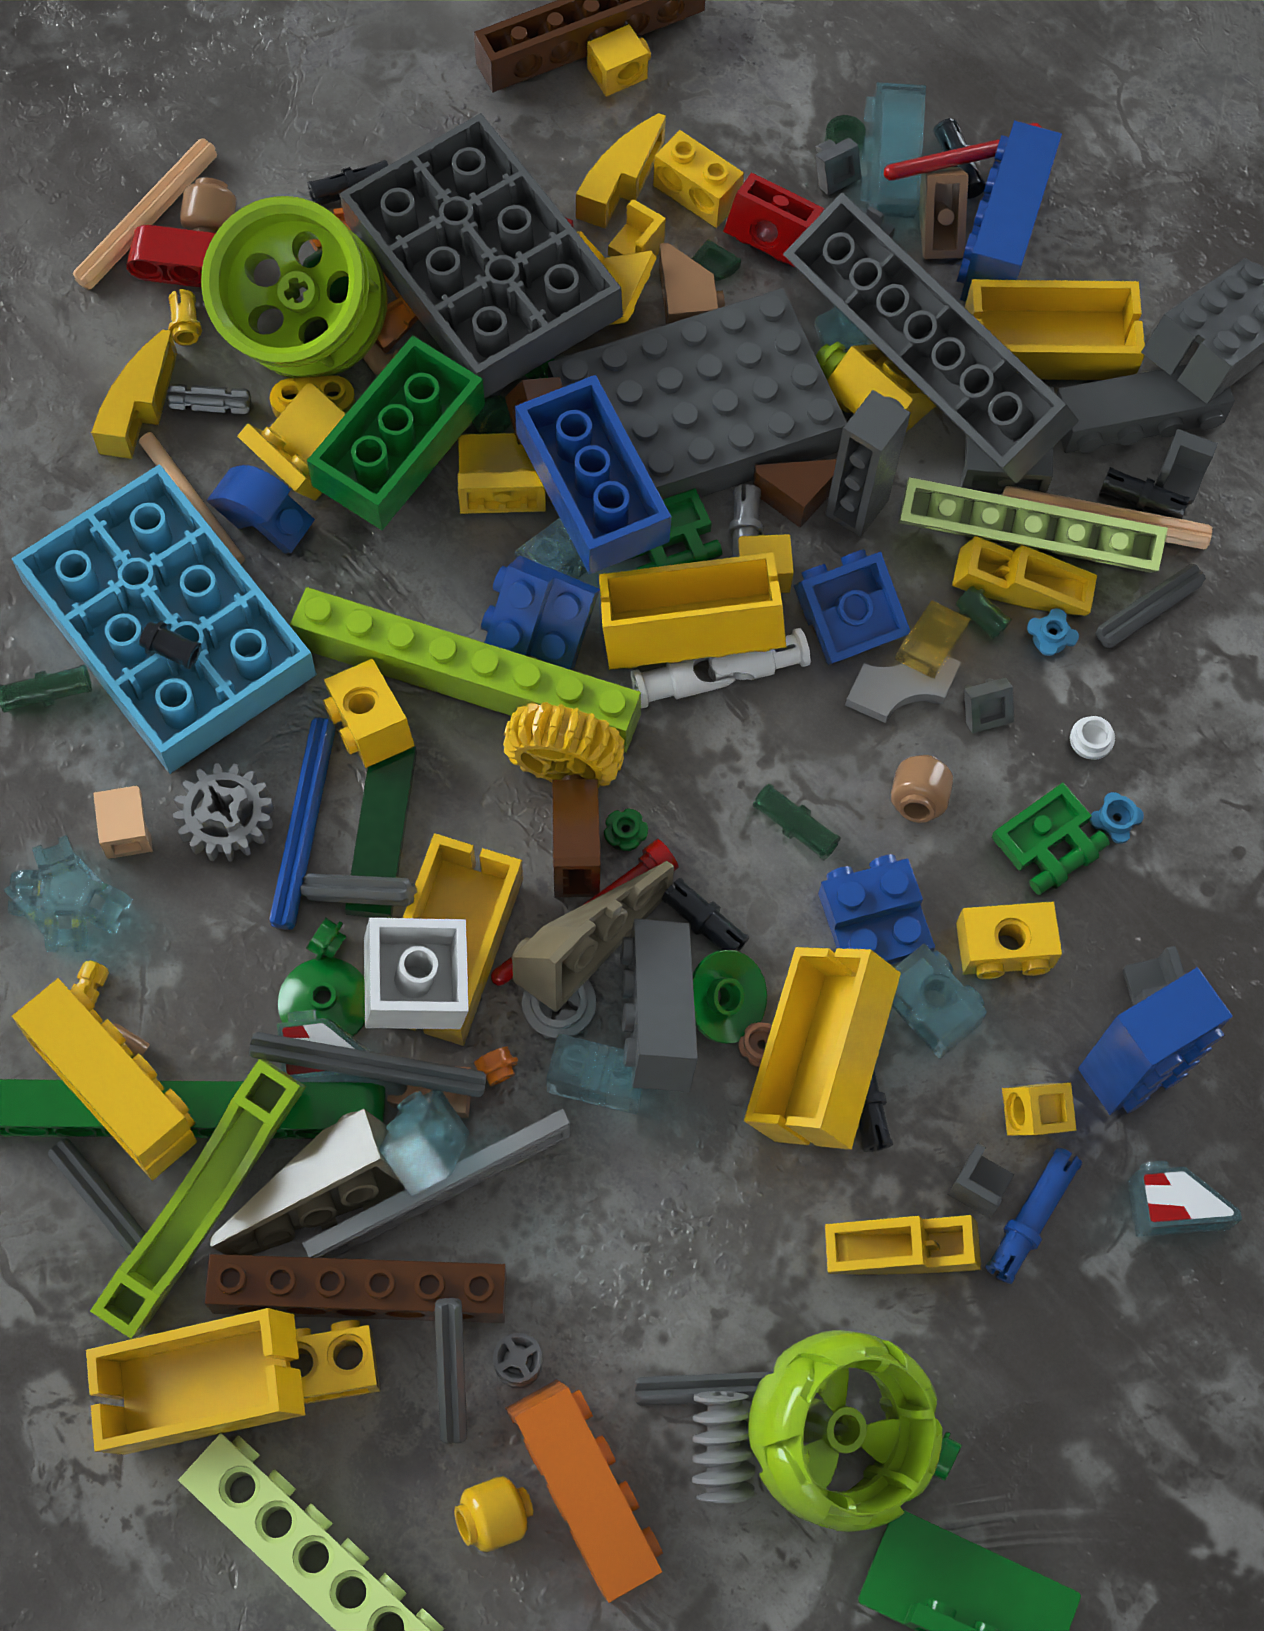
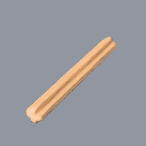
M204 138L199 139L74 270L73 275L76 282L87 290L92 289L130 249L135 229L141 225H153L184 192V189L192 184L217 157L215 146Z
M1005 486L1002 493L1003 496L1168 528L1165 540L1167 543L1204 550L1207 549L1212 538V527L1209 524L1014 486Z

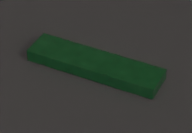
M416 746L367 767L350 875L398 878L417 755ZM346 903L345 912L346 915L392 918L394 905Z

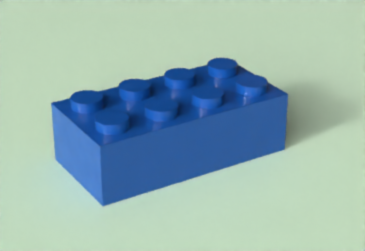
M1014 120L1010 136L1001 135L994 158L995 161L987 178L984 195L978 206L973 230L969 235L956 281L964 284L960 300L966 302L972 279H1018L1062 133Z
M596 375L515 406L516 434L589 575L669 542L671 515Z
M1197 967L1119 1014L1078 1067V1070L1109 1115L1122 1107L1127 1113H1130L1150 1100V1095L1162 1085L1167 1090L1189 1075L1188 1071L1201 1062L1199 1059L1213 1049L1211 1046L1225 1036L1221 1029L1233 1015Z

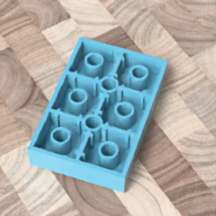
M160 464L11 558L24 585L169 774L317 675L310 650ZM152 621L157 624L163 621L167 624V629L194 642L201 643L200 655L191 669H186L183 665L156 653L152 656L145 653V648L139 645V640L149 622Z

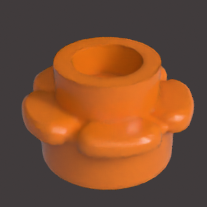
M508 1046L481 1056L474 1061V1064L478 1071H483L486 1074L489 1086H494L515 1075L513 1067L517 1065L518 1058L512 1057Z

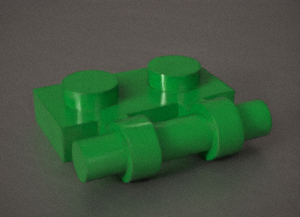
M696 488L662 499L671 515L669 542L636 555L631 559L648 554L651 562L636 568L644 569L707 561L723 555L721 545L717 539L703 544L699 537L711 532L712 523ZM684 542L687 550L666 556L663 548Z
M1064 783L1058 785L996 829L991 837L1019 871H1022L1033 862L1037 865L1041 873L1029 880V884L1038 895H1041L1050 887L1055 889L1068 881V874L1081 865L1089 866L1099 858V852L1110 845V841L1104 832L1099 830L1088 838L1081 830V827L1090 821L1092 815ZM1065 840L1070 845L1071 851L1057 860L1049 850Z

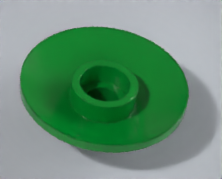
M734 950L714 952L697 965L692 974L697 1029L705 1037L718 1043L731 1044L739 1042L740 1038L745 1035V1029L753 1023L761 1022L765 1014L767 987L760 968L750 957ZM719 991H720V993H721V1000H720V1002H718V992H719Z
M322 957L319 961L311 959L300 964L286 977L279 991L278 1011L284 1027L323 1023L347 1042L351 1038L329 1020L334 1021L352 1037L365 1025V979L363 975L353 965L337 958ZM320 991H328L331 993V998L327 1003L319 1004L314 1001L315 995Z

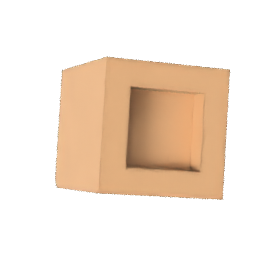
M131 786L94 792L99 844L107 859L153 852L151 834L144 820L142 796L139 787Z

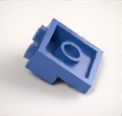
M865 549L853 552L840 558L843 566L830 571L827 570L826 564L813 567L801 572L803 581L793 585L808 626L813 624L828 665L911 634L881 551L867 556Z
M519 556L508 567L502 566L495 577L493 590L498 592L499 596L496 606L490 605L482 619L481 629L487 631L484 643L525 656L531 655L550 664L572 670L576 664L600 589Z
M893 854L884 855L872 860L869 863L870 869L855 873L850 866L840 867L829 872L826 875L827 880L821 882L818 895L836 948L871 949L890 965L934 952L935 944L921 908L923 898L908 858L897 861Z

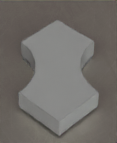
M921 645L910 659L895 666L876 667L864 663L846 699L845 706L886 723L894 711L906 704L918 701L943 704L961 662Z

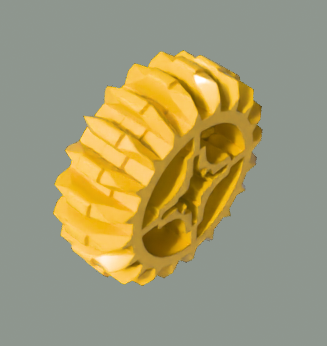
M543 702L541 705L528 703L527 706L517 707L516 712L512 713L510 721L507 722L503 746L504 753L514 765H519L523 772H530L536 778H543L552 782V780H561L567 775L578 774L585 779H598L599 788L600 786L610 785L612 780H616L617 773L621 770L624 760L625 740L619 735L620 732L616 728L610 727L606 720L595 718L593 713L581 712L578 707L575 709L568 708L562 703L559 706H555L548 702Z

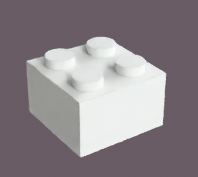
M369 918L364 936L365 1028H462L468 1014L466 919Z

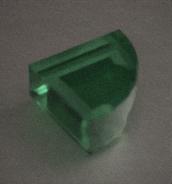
M709 239L691 258L713 273L715 281L733 275L741 267L740 258Z

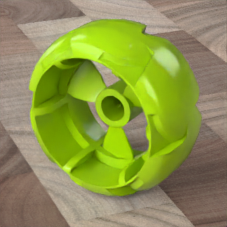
M832 1330L812 1335L793 1344L777 1358L774 1372L760 1380L751 1404L748 1423L750 1448L763 1470L758 1473L762 1482L780 1505L793 1515L810 1523L836 1531L856 1532L868 1530L899 1518L905 1513L900 1506L919 1496L927 1488L940 1458L943 1428L934 1415L938 1399L930 1379L919 1364L903 1349L890 1341L870 1334ZM849 1368L860 1369L873 1376L882 1395L879 1403L881 1410L885 1412L886 1419L866 1424V1420L859 1410L845 1406ZM816 1393H818L823 1400L814 1398ZM862 1447L876 1460L874 1465H868L863 1471L864 1478L849 1490L839 1492L827 1490L837 1467L839 1452L845 1454L852 1453Z

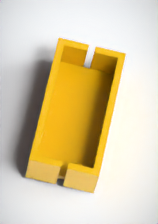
M972 279L964 308L1039 379L1107 380L1138 373L1145 356L1141 353L1145 342L1143 321H1139L1142 314L1139 281Z
M774 552L599 574L602 626L609 670L618 668L630 669L642 665L666 662L678 663L690 659L724 657L730 654L754 651L766 652L771 649L786 648L783 605Z
M434 833L415 883L417 893L414 894V902L406 907L403 918L466 919L468 1014L461 1029H423L424 1034L464 1046L523 881L522 860L482 848L479 855L481 872L474 870L476 866L474 845Z
M795 947L744 1122L774 1142L809 1145L811 1142L820 1147L852 1150L901 973L871 949L837 948L836 952H833L829 948Z
M57 978L14 1013L12 1018L34 1050L153 1181L197 1143L193 1132L190 1130L196 1122L188 1113L190 1111L189 1108L171 1088L163 1094L164 1087L156 1078L158 1076L157 1073L139 1053L134 1058H131L134 1054L125 1044L126 1039L108 1019L103 1022L94 1010L95 1005L81 988L75 985L69 990Z
M265 1308L86 1350L90 1395L119 1400L124 1399V1407L100 1403L91 1405L94 1452L126 1455L306 1415L300 1369L291 1368L290 1361L299 1360L294 1314Z

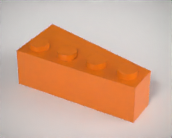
M555 1380L506 1407L505 1409L513 1424L516 1423L524 1437L525 1447L533 1463L536 1465L541 1476H544L547 1482L546 1486L564 1521H567L571 1529L569 1530L598 1588L608 1603L662 1573L663 1571L656 1558L662 1555L663 1551L651 1528L648 1526L641 1530L632 1512L639 1509L640 1506L626 1480L617 1484L609 1466L616 1463V1459L603 1435L594 1439L586 1423V1420L593 1417L581 1391L578 1389L571 1393L566 1385L559 1380Z

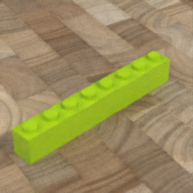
M309 587L305 588L290 622V627L312 653L353 666L373 658L381 674L510 716L516 712L517 707L527 706L528 703L541 705L543 702H548L555 706H559L562 703L568 708L575 709L578 707L579 711L587 714L593 713L595 718L606 720L610 727L616 728L620 732L619 735L625 740L624 752L626 753L641 716L640 691Z

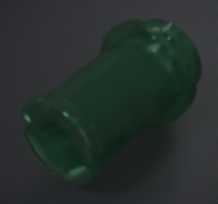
M971 586L955 604L960 609L959 615L962 617L967 615L992 640H995L1000 635L999 632H1003L1012 619L984 596L985 590L983 588L977 590L974 586Z

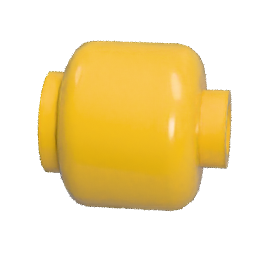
M500 1476L465 1489L460 1498V1505L455 1506L454 1515L459 1533L466 1545L474 1544L478 1550L490 1552L521 1540L527 1531V1518L533 1515V1506L529 1494L524 1487L516 1488L509 1478Z

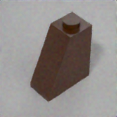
M578 774L567 775L561 780H552L554 898L594 897L600 892L601 867L598 779H585Z

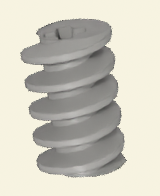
M709 1391L694 1394V1401L707 1405V1411L693 1415L694 1422L707 1426L706 1432L693 1435V1442L707 1446L706 1452L693 1455L694 1463L706 1466V1472L692 1476L693 1483L706 1487L705 1493L695 1496L698 1500L715 1503H738L755 1496V1486L745 1481L755 1475V1466L745 1461L754 1456L750 1448V1442L745 1440L749 1438V1421L744 1419L749 1418L752 1402L745 1400L749 1398L747 1394L732 1391Z

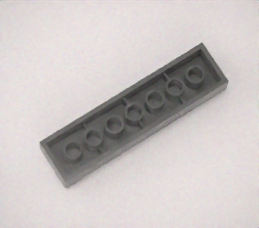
M843 192L783 253L813 286L1015 483L1079 422L1063 400Z

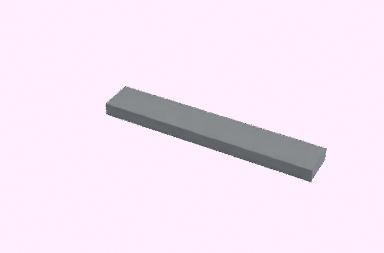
M561 1109L312 1237L302 1244L311 1258H337L565 1140L571 1134L570 1121L564 1110Z

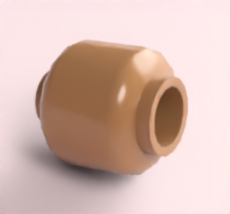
M214 178L196 179L194 184H190L184 189L180 216L181 225L187 230L216 233L222 224L235 213L236 196L228 189V185L221 180Z
M919 755L909 757L902 761L896 769L891 790V802L895 809L907 820L917 823L933 820L943 815L948 808L953 786V774L947 765L933 756Z

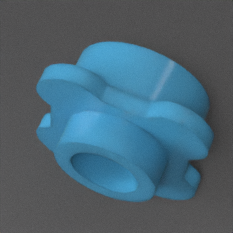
M1052 609L1049 615L1041 619L1032 618L1027 625V631L1033 635V642L1036 648L1046 656H1053L1061 652L1066 645L1074 646L1079 639L1078 632L1071 629L1066 621L1067 614L1061 609ZM1054 629L1057 634L1052 635L1049 633V630Z
M1111 792L1104 797V805L1101 809L1091 814L1090 823L1093 828L1103 829L1110 834L1113 842L1123 844L1129 840V832L1134 825L1142 823L1144 814L1131 799L1121 796L1119 793ZM1113 815H1119L1121 820L1115 821Z

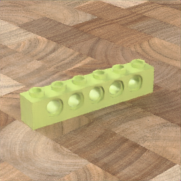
M911 477L908 478L898 521L900 524L971 538L978 536L991 542L1017 547L1024 545L1037 551L1149 573L1159 571L1168 530L1166 527Z
M220 1433L178 1479L182 1485L336 1631H376L380 1619L388 1614H397L402 1618L404 1631L444 1630L423 1608L414 1615L400 1601L407 1593L385 1572L377 1580L363 1566L370 1558L348 1537L341 1545L326 1532L333 1523L313 1504L310 1503L305 1510L298 1506L290 1498L296 1488L274 1469L268 1476L264 1474L254 1464L260 1455L239 1435L230 1442ZM242 1476L252 1477L255 1482L253 1496L243 1503L233 1502L230 1495L233 1482ZM278 1510L289 1511L292 1517V1525L288 1533L279 1538L270 1537L266 1529L269 1516ZM315 1544L326 1546L329 1552V1560L326 1567L317 1573L307 1572L303 1566L305 1551ZM351 1579L362 1580L366 1586L365 1600L356 1608H345L339 1598L342 1585Z

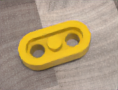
M340 376L287 378L276 383L270 392L272 411L277 418L293 400L284 397L290 394L297 395L308 382L316 385L325 395L329 392H339L337 396L328 397L345 413L356 403L352 384Z

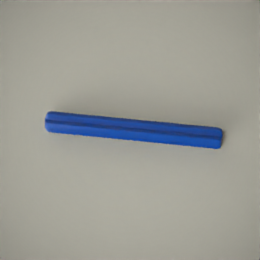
M316 717L311 721L269 919L272 927L277 929L292 930L296 924L302 895L300 887L303 885V877L307 871L336 731L335 724L328 718Z

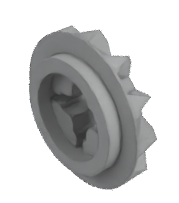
M588 979L567 1000V1004L573 1007V1009H570V1011L562 1009L559 1015H556L555 1020L552 1019L551 1008L526 990L523 992L522 1011L530 1028L542 1034L545 1039L551 1037L560 1038L565 1041L573 1035L583 1033L595 1015L596 995Z

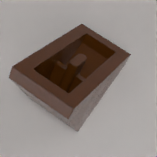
M837 459L755 465L753 485L761 489V500L801 528L829 497Z

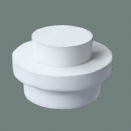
M1098 716L1085 717L1077 721L1070 733V743L1074 751L1081 757L1097 760L1110 753L1115 743V733L1109 722Z

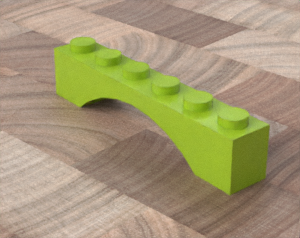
M258 1059L230 1101L215 1131L183 1182L147 1233L118 1268L90 1310L91 1313L130 1339L143 1333L307 1086L269 1061Z

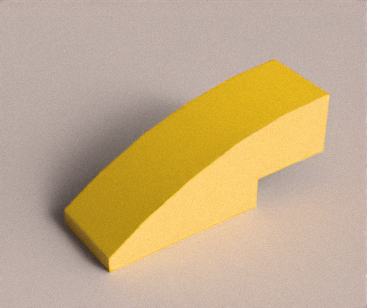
M658 113L638 124L619 138L599 158L586 175L576 193V219L606 229L620 198L637 201L653 167L654 156L660 151L665 141L666 115Z
M161 330L147 342L126 364L109 389L91 431L99 454L132 459L142 423L159 425L177 357V350L170 330Z
M975 536L959 550L952 586L1003 603L1049 612L1052 609L1058 608L1066 614L1087 616L1091 613L1097 575L1024 545L1012 551Z
M972 1215L931 1219L910 1216L825 1224L827 1271L829 1274L888 1275L982 1270L978 1222Z

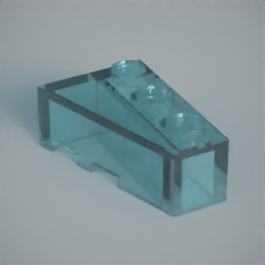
M877 82L873 97H866L864 121L868 122V136H864L862 161L867 162V176H862L860 186V201L866 202V210L871 206L882 212L886 217L915 218L920 202L921 174L889 181L884 177L883 171L889 164L922 157L926 85Z

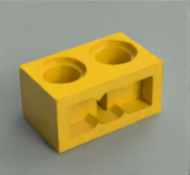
M679 130L654 156L653 186L715 228L728 217L735 195L743 185L744 172Z
M346 1320L331 1324V1331L311 1334L310 1328L296 1329L298 1353L307 1354L313 1358L311 1371L301 1378L304 1404L380 1392L373 1332L369 1325L360 1326V1320ZM347 1346H357L363 1352L359 1365L350 1370L339 1368L336 1362L338 1353Z

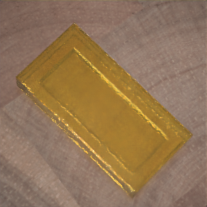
M932 600L900 646L895 660L935 679L965 633L971 619Z

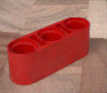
M154 225L138 226L134 231L126 269L131 275L141 280L202 288L203 261L209 244L216 233Z

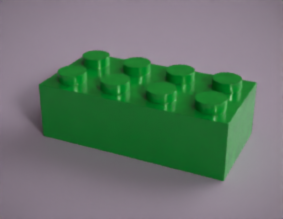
M412 335L307 459L312 486L383 531L484 408L483 379Z

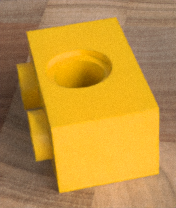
M373 658L324 679L329 697L323 700L325 709L333 724L341 721L344 728L340 729L339 733L348 753L351 755L357 752L365 768L415 746L407 718Z
M1054 902L963 908L956 921L963 975L976 974L979 979L998 978L1008 971H1022V974L1026 976L1042 975L1048 973L1050 968H1054L1062 955ZM1003 935L1013 937L1018 942L1019 949H1006L1001 945L998 937Z

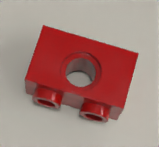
M751 172L735 195L723 232L735 237L744 244L751 245L773 256L780 262L795 267L783 253L821 215L825 208Z

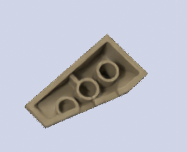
M666 861L544 925L531 939L529 937L524 938L516 946L512 954L513 982L557 1012L622 944L623 937L630 936L634 919H646L662 902V896L671 885L673 886L674 865Z
M365 1109L343 1115L336 1124L321 1131L209 1238L211 1247L225 1255H253L292 1241L295 1237V1230L318 1226L325 1230L338 1225L336 1216L362 1207L365 1211L419 1183L420 1180L383 1122Z

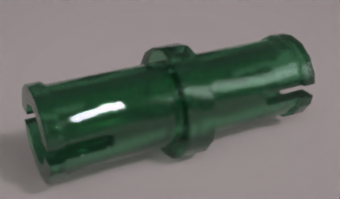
M84 664L76 668L47 674L46 671H40L35 673L34 678L6 685L1 684L0 707L3 713L40 703L46 707L54 705V700L85 692L89 693L92 691V683L88 669Z
M772 784L766 785L755 798L756 801L753 803V807L783 828L782 834L789 839L795 837L819 855V858L822 860L827 859L838 846V842L841 840L838 834H834L813 818L808 807L796 805L776 790Z

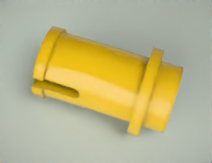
M179 289L181 303H178L176 291H173L168 298L172 320L168 330L171 331L173 340L177 344L187 346L198 341L202 333V326L196 316L195 294L189 290Z

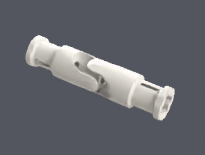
M801 628L792 630L791 635L786 636V648L771 649L766 652L754 651L730 654L724 657L690 659L678 663L667 662L666 667L642 673L639 669L631 671L633 690L641 692L642 709L648 707L651 701L674 696L677 700L729 686L736 681L735 679L754 680L774 675L776 669L795 664H800L802 667L808 666L811 663L810 650L804 632ZM708 660V675L714 682H705L698 679L693 671V667L701 661Z

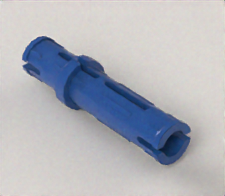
M1056 1148L1054 1150L1052 1158L1015 1220H1008L1003 1230L1006 1235L991 1260L985 1266L990 1274H994L996 1270L999 1271L996 1276L997 1279L1012 1284L1015 1275L1030 1250L1037 1249L1041 1243V1231L1076 1172L1082 1166V1161L1077 1156L1072 1161H1069L1072 1152L1063 1148Z

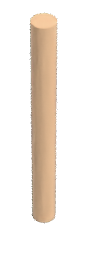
M152 432L144 434L139 439V444L156 466L160 464L232 555L242 564L245 557L155 435Z

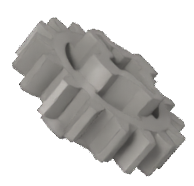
M216 763L213 767V774L208 776L202 769L197 770L199 781L196 784L186 780L182 783L187 796L180 795L174 798L177 808L181 810L173 813L176 826H181L178 830L181 840L183 842L191 840L189 845L192 852L196 855L206 848L210 861H214L219 852L225 853L228 862L233 861L234 851L241 849L246 856L250 855L249 843L252 840L259 844L265 842L260 829H270L273 826L271 816L267 814L274 811V806L271 798H266L269 794L266 784L264 782L256 784L257 778L252 770L242 777L238 764L234 763L229 772H223L220 764ZM203 798L201 807L196 809L198 803ZM216 802L230 814L232 822H229L226 816H222L217 809ZM252 815L249 823L243 827L246 818Z

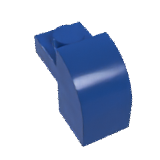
M250 465L230 468L206 500L238 529L249 526L255 527L284 554L291 553L315 520L288 495L291 488L270 473Z

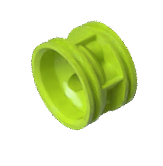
M276 196L252 202L239 209L222 224L206 251L202 267L201 287L203 301L211 322L230 345L280 375L289 378L340 374L358 363L368 353L382 330L387 312L388 298L386 281L379 262L370 248L340 219L313 201L293 196ZM318 239L322 246L321 260L315 267L306 268L299 261L300 247L308 240ZM273 259L280 268L278 282L268 287L258 286L254 280L256 266L263 260ZM348 276L349 286L346 300L341 303H333L330 298L332 283L340 277ZM304 287L307 289L303 292L304 300L299 302L296 300L300 297L299 289ZM268 309L280 310L284 317L282 326L274 333L260 334L257 324L260 315ZM317 319L326 320L328 329L316 339L306 343L304 333L309 323Z

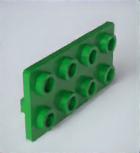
M903 1510L905 1512L903 1515L887 1524L857 1599L860 1605L915 1631H1069L1081 1599V1594Z

